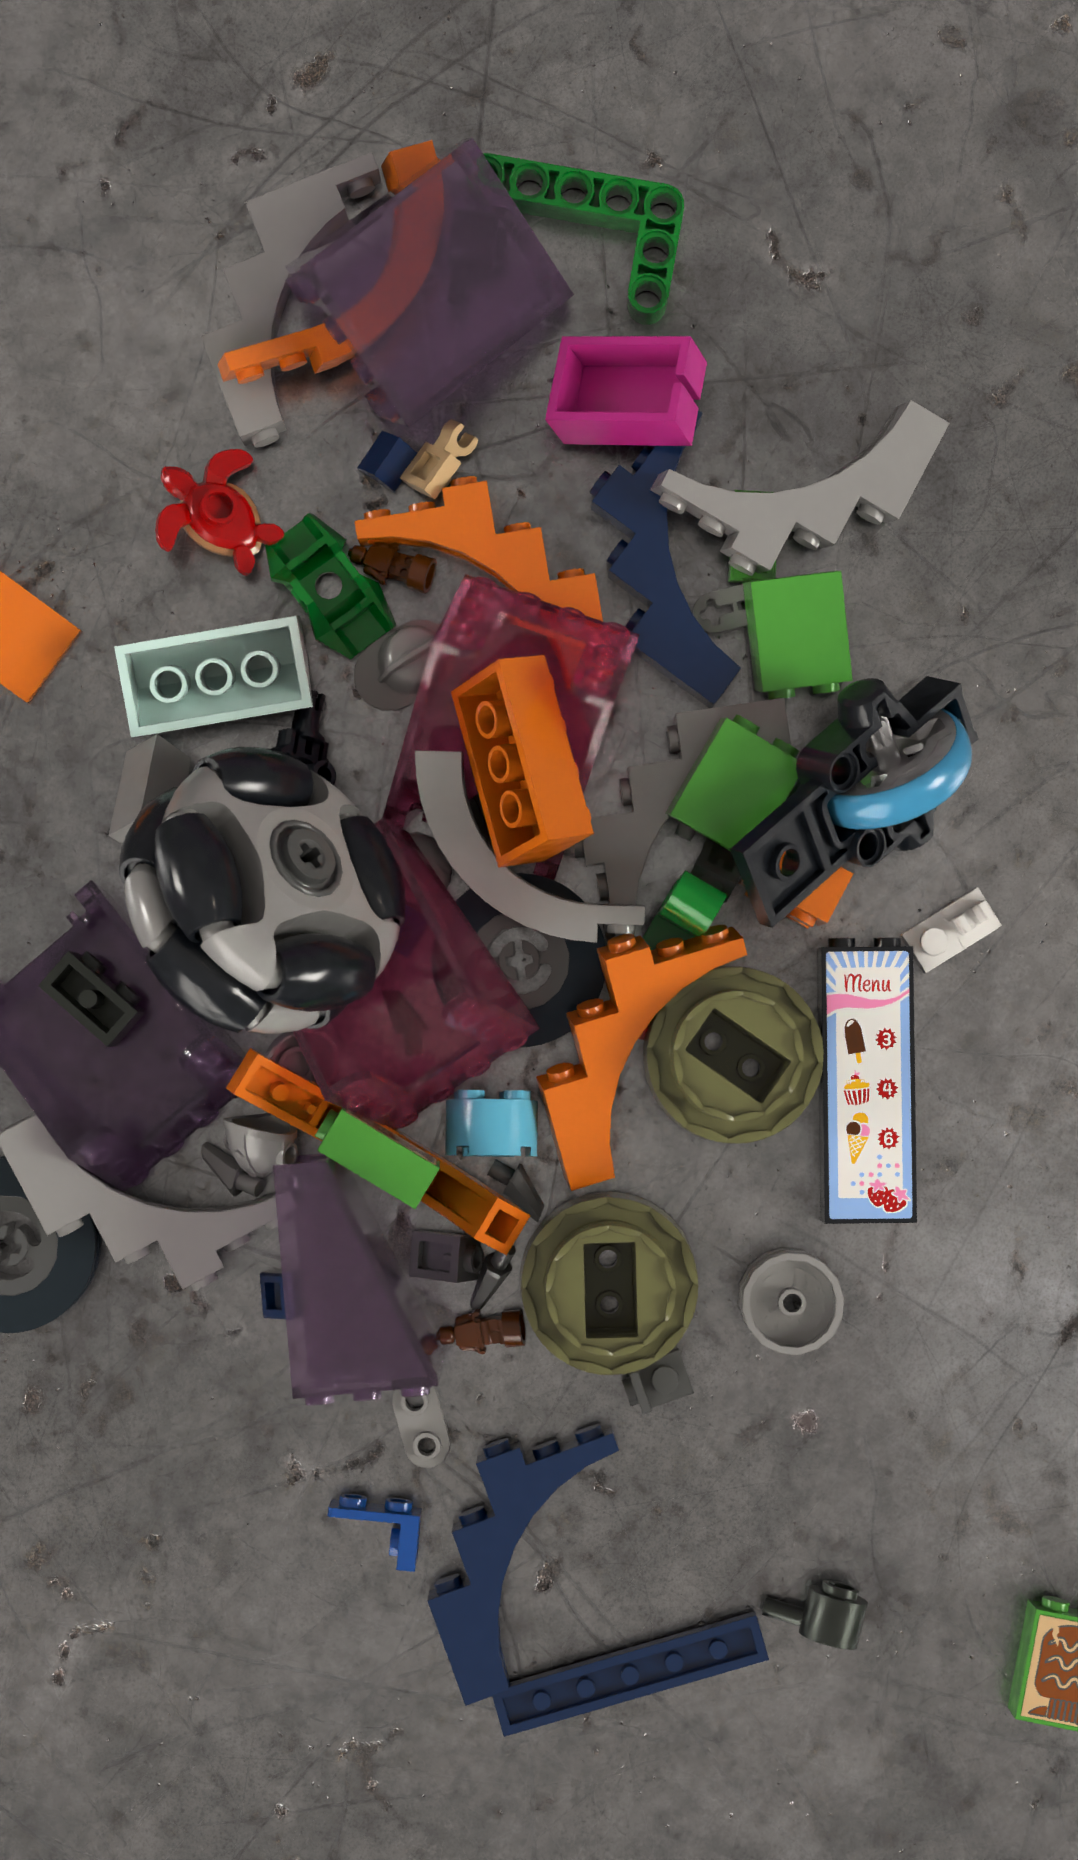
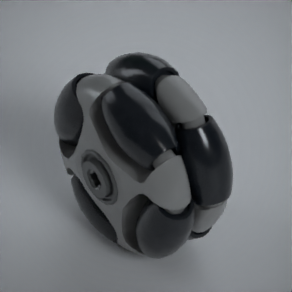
M235 747L221 750L200 759L195 765L193 772L182 781L179 787H173L160 794L140 811L128 830L121 847L119 876L124 884L125 902L135 934L142 948L148 947L150 949L146 957L147 964L159 983L177 1002L192 1014L223 1029L235 1033L246 1029L247 1032L259 1034H278L294 1032L305 1028L318 1029L327 1025L340 1015L348 1004L359 1000L371 991L376 978L384 970L391 958L398 940L400 927L405 922L406 903L403 877L396 856L385 836L369 817L359 816L360 810L338 788L317 773L309 770L306 764L289 754L268 748Z

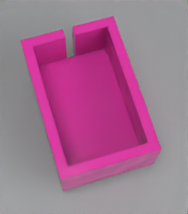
M562 336L545 420L563 444L692 446L699 410L694 400L701 399L707 361L691 336Z

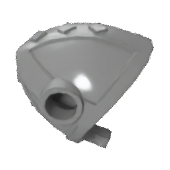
M270 1113L223 1119L225 1147L231 1151L239 1167L246 1171L247 1175L254 1178H264L282 1166L291 1167L295 1163L298 1148L294 1141L297 1138L298 1128Z

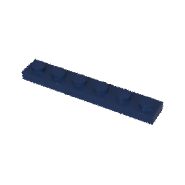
M754 1611L509 1682V1690L492 1697L503 1736L505 1737L767 1661L769 1657Z

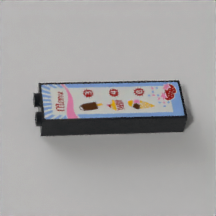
M828 938V947L817 948L818 1026L824 1050L822 1075L818 1086L820 1221L824 1224L917 1223L913 946H901V938H873L874 947H855V938Z

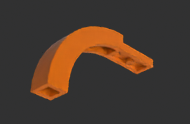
M432 140L390 151L381 165L389 192L391 233L385 262L371 290L353 307L326 323L224 353L217 364L223 382L237 378L238 384L252 382L265 375L263 370L280 366L281 371L293 370L305 365L307 357L310 359L314 374H317L355 357L372 345L392 326L413 299L426 277L440 234L442 184L439 164Z
M252 1048L248 1050L226 1087L234 1095L320 1141L322 1140L317 1138L315 1134L329 1111L333 1109L340 1113L345 1104L440 1161V1169L422 1197L421 1202L447 1218L474 1239L506 1256L531 1216L478 1179L411 1137L313 1080L310 1081Z

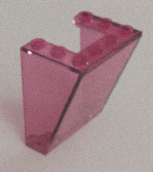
M465 574L432 640L381 821L403 828L410 811L415 809L423 810L416 778L415 751L464 752L465 783L468 799L478 794L451 691L496 660L504 658L545 655L549 672L554 680V690L561 716L566 723V734L573 759L578 767L582 792L585 795L640 634L631 632L625 626L618 623H605L585 616L578 609L572 607L562 608L542 601L532 593L516 592L504 588L489 578L473 577ZM424 813V814H423V817H422V821L427 822L426 817H425V813ZM565 850L543 862H536L533 874L555 880Z
M383 817L375 825L384 836L400 867L405 888V922L400 927L394 951L384 970L376 978L373 988L366 996L348 1004L341 1014L327 1025L318 1029L305 1028L293 1033L325 1101L396 1130L415 1122L418 1114L433 1103L449 1098L454 1093V1089L467 1079L486 1072L490 1068L491 1063L504 1053L514 1051L523 1046L528 1039L527 1037L540 1028L409 832Z

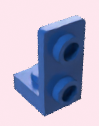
M341 1494L339 1500H331L328 1506V1517L401 1524L400 1528H392L389 1556H398L396 1570L415 1572L422 1508L412 1507L413 1501L402 1498L385 1499V1504L367 1503V1497L359 1494Z

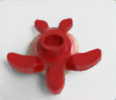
M230 449L215 454L207 462L203 482L197 483L188 471L180 467L162 468L161 481L164 488L172 496L181 500L180 503L166 506L158 514L155 528L156 541L163 550L169 552L173 549L178 532L181 528H184L189 537L202 548L215 554L233 557L237 571L242 575L248 576L255 564L254 555L258 554L262 543L270 546L282 540L284 537L283 530L275 524H261L258 511L250 496L238 486L227 483L228 478L232 474L250 467L253 458L248 452L242 449Z

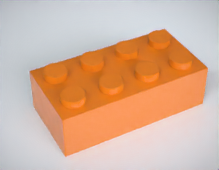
M545 655L498 659L452 690L454 706L498 868L543 862L593 835L591 814L586 806L579 781L578 767L573 759L566 734V723L561 716L554 690V680L549 672Z

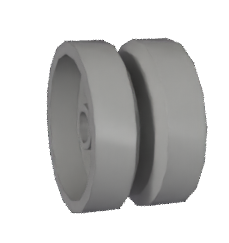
M779 1248L763 1253L748 1266L739 1283L738 1305L744 1323L762 1345L779 1354L801 1355L819 1349L834 1336L843 1318L844 1296L837 1277L819 1258L802 1249ZM789 1294H796L799 1296L800 1302H794L795 1308L787 1310L783 1305L784 1298Z

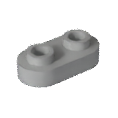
M417 1375L409 1376L399 1382L392 1397V1405L405 1453L408 1459L416 1466L422 1468L436 1467L446 1459L451 1444L439 1395L435 1385L429 1379ZM409 1394H420L424 1404L417 1409L409 1407L406 1401ZM428 1437L433 1439L436 1444L435 1450L430 1453L421 1451L418 1442L422 1438Z

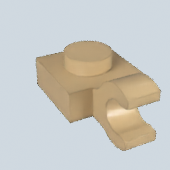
M450 419L444 424L440 436L434 445L428 442L424 443L400 479L410 488L436 499L442 488L449 485L453 474L461 465V462L456 457L470 454L477 446L478 439L465 432L457 442L458 435L465 426L460 422Z

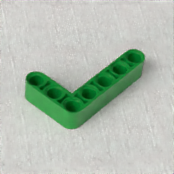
M479 153L467 162L464 169L465 188L469 199L474 204L487 208L638 233L628 288L627 310L635 322L643 325L654 324L664 316L667 309L684 212V199L676 187L659 182L491 153ZM488 172L493 174L497 181L488 188H482L473 182L474 178L480 173ZM526 180H533L539 183L542 188L537 194L524 195L518 190V186ZM569 188H578L585 193L586 197L579 203H570L562 197V194ZM615 195H621L626 197L631 205L623 211H615L607 205V200ZM658 203H666L674 209L675 214L667 219H661L652 213L651 208ZM650 247H659L666 252L667 258L663 262L652 263L644 257L643 252ZM642 291H651L659 297L660 302L654 307L645 308L637 303L635 297Z
M685 870L673 884L642 938L649 945L650 950H655L656 945L664 940L682 938L685 941L706 933L722 907L727 894Z

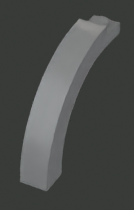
M415 751L419 796L432 834L452 868L485 902L505 916L526 927L551 936L574 941L597 943L598 924H607V933L633 934L635 933V925H644L645 905L597 904L565 899L532 885L516 874L509 866L498 868L494 850L482 834L470 806L465 783L464 752Z

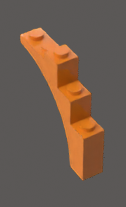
M475 476L451 480L450 487L442 488L445 506L436 507L435 502H420L408 506L409 512L391 515L389 509H379L364 513L363 520L355 521L357 539L362 547L373 546L376 542H384L390 545L398 543L399 545L433 549L463 559L495 577L523 602L543 628L559 660L568 694L612 687L613 677L595 573L585 575V571L582 568L570 569L557 573L558 579L550 581L541 527L531 528L529 522H522L505 526L504 533H495L487 480L477 482V477Z
M726 925L710 926L706 933L685 941L682 938L667 939L658 943L655 950H650L649 945L641 935L634 937L633 934L613 937L607 941V946L597 948L610 1000L590 999L578 1004L577 1010L566 1013L580 1063L576 1065L572 1063L556 1064L548 1068L546 1074L536 1076L563 1176L571 1191L615 1178L610 1149L611 1109L619 1077L635 1042L654 1016L683 988L712 969L747 955L744 939L733 926L728 928Z

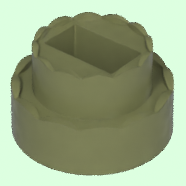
M721 966L712 969L683 988L654 1016L648 1025L644 1037L643 1064L651 1093L658 1105L672 1121L700 1138L715 1142L740 1144L770 1137L788 1127L803 1113L819 1086L824 1050L820 1029L810 1007L792 987L779 978L763 971L741 966ZM715 1032L721 1037L722 1043L717 1050H709L705 1046V1037L709 1033ZM747 1059H754L758 1062L759 1070L754 1076H746L743 1073L742 1065Z
M595 1192L579 1196L562 1204L552 1211L536 1228L522 1258L520 1292L529 1324L540 1342L554 1356L568 1365L588 1373L618 1375L636 1372L650 1366L667 1355L682 1339L696 1309L698 1276L694 1255L687 1238L677 1223L661 1208L643 1198L627 1193ZM605 1250H611L617 1255V1260L612 1266H603L599 1261L600 1254ZM613 1296L617 1299L618 1307L613 1312L602 1310L600 1303L604 1297Z

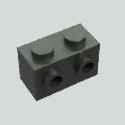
M68 951L40 982L38 987L107 1047L117 1046L146 1013L137 1005L142 998L124 982L121 981L116 986L103 974L108 968L90 952L86 951L82 956L78 952Z

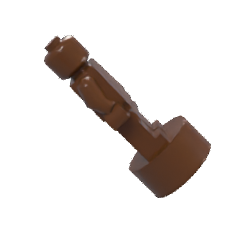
M376 542L368 550L366 547L354 545L349 549L348 556L350 561L359 565L363 564V572L379 580L381 585H386L385 579L389 577L404 582V584H407L408 589L426 594L433 583L437 566L436 559L421 554H416L414 557L398 553L397 551L400 550L398 543L390 545L384 542Z
M476 1309L473 1313L456 1317L454 1328L453 1326H443L439 1328V1332H436L437 1341L440 1340L442 1345L453 1344L456 1340V1345L462 1351H475L479 1354H485L487 1349L484 1347L489 1344H505L506 1348L525 1346L526 1344L525 1320L521 1309L503 1311L502 1315L485 1318L479 1315L481 1310Z

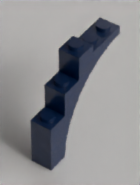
M699 410L696 420L695 431L701 422L703 414ZM645 446L631 466L632 469L637 471L634 475L618 465L612 475L604 471L590 490V494L594 496L591 510L631 539L629 543L622 539L609 555L606 562L612 566L608 571V578L648 607L646 612L638 608L625 625L623 630L629 635L625 640L624 646L705 706L713 708L737 676L741 667L714 644L693 616L678 585L669 550L668 509L659 503L661 496L650 490L658 474L668 469L676 472L686 446H655L654 449Z
M600 1424L588 1426L575 1433L576 1440L559 1445L557 1440L542 1443L532 1448L533 1455L527 1458L521 1442L517 1441L510 1444L508 1438L500 1439L482 1448L484 1454L477 1456L476 1465L492 1509L485 1511L484 1506H478L458 1515L460 1521L453 1523L452 1534L468 1577L461 1579L460 1574H453L434 1583L435 1589L429 1591L427 1600L465 1706L509 1690L510 1678L500 1639L499 1606L503 1580L514 1548L533 1515L557 1488L586 1466L619 1451L612 1426L603 1430Z

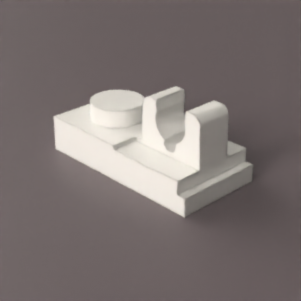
M976 887L900 936L906 946H913V957L923 973H927L1002 925L980 889Z

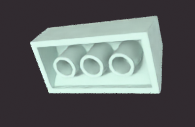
M300 616L114 646L131 738L313 707L308 658Z

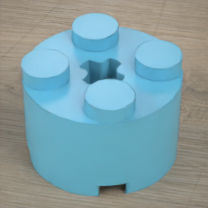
M457 1090L454 1092V1099L446 1100L445 1156H455L457 1147H462V1156L514 1157L521 1156V1148H525V1157H537L538 1101L531 1100V1091L505 1090L499 1092V1099H485V1090Z

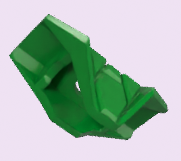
M308 513L302 521L284 533L282 540L270 546L265 545L270 578L273 582L284 584L301 608L307 613L315 641L351 660L396 626V622L380 584L359 574L342 551L347 539L317 516ZM326 573H333L342 581L341 592L332 599L322 598L316 591L318 578Z

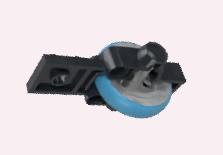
M926 676L899 701L885 683L876 678H867L853 682L839 693L837 699L838 718L810 741L799 753L796 771L801 785L797 791L730 848L759 924L773 928L846 862L866 868L873 867L893 849L899 851L913 850L924 845L932 838L934 834V812L937 810V806L952 796L964 782L972 762L971 745L979 739L977 732L974 731L964 701L961 683ZM786 851V854L784 855L782 861V869L780 870L779 862L783 853Z

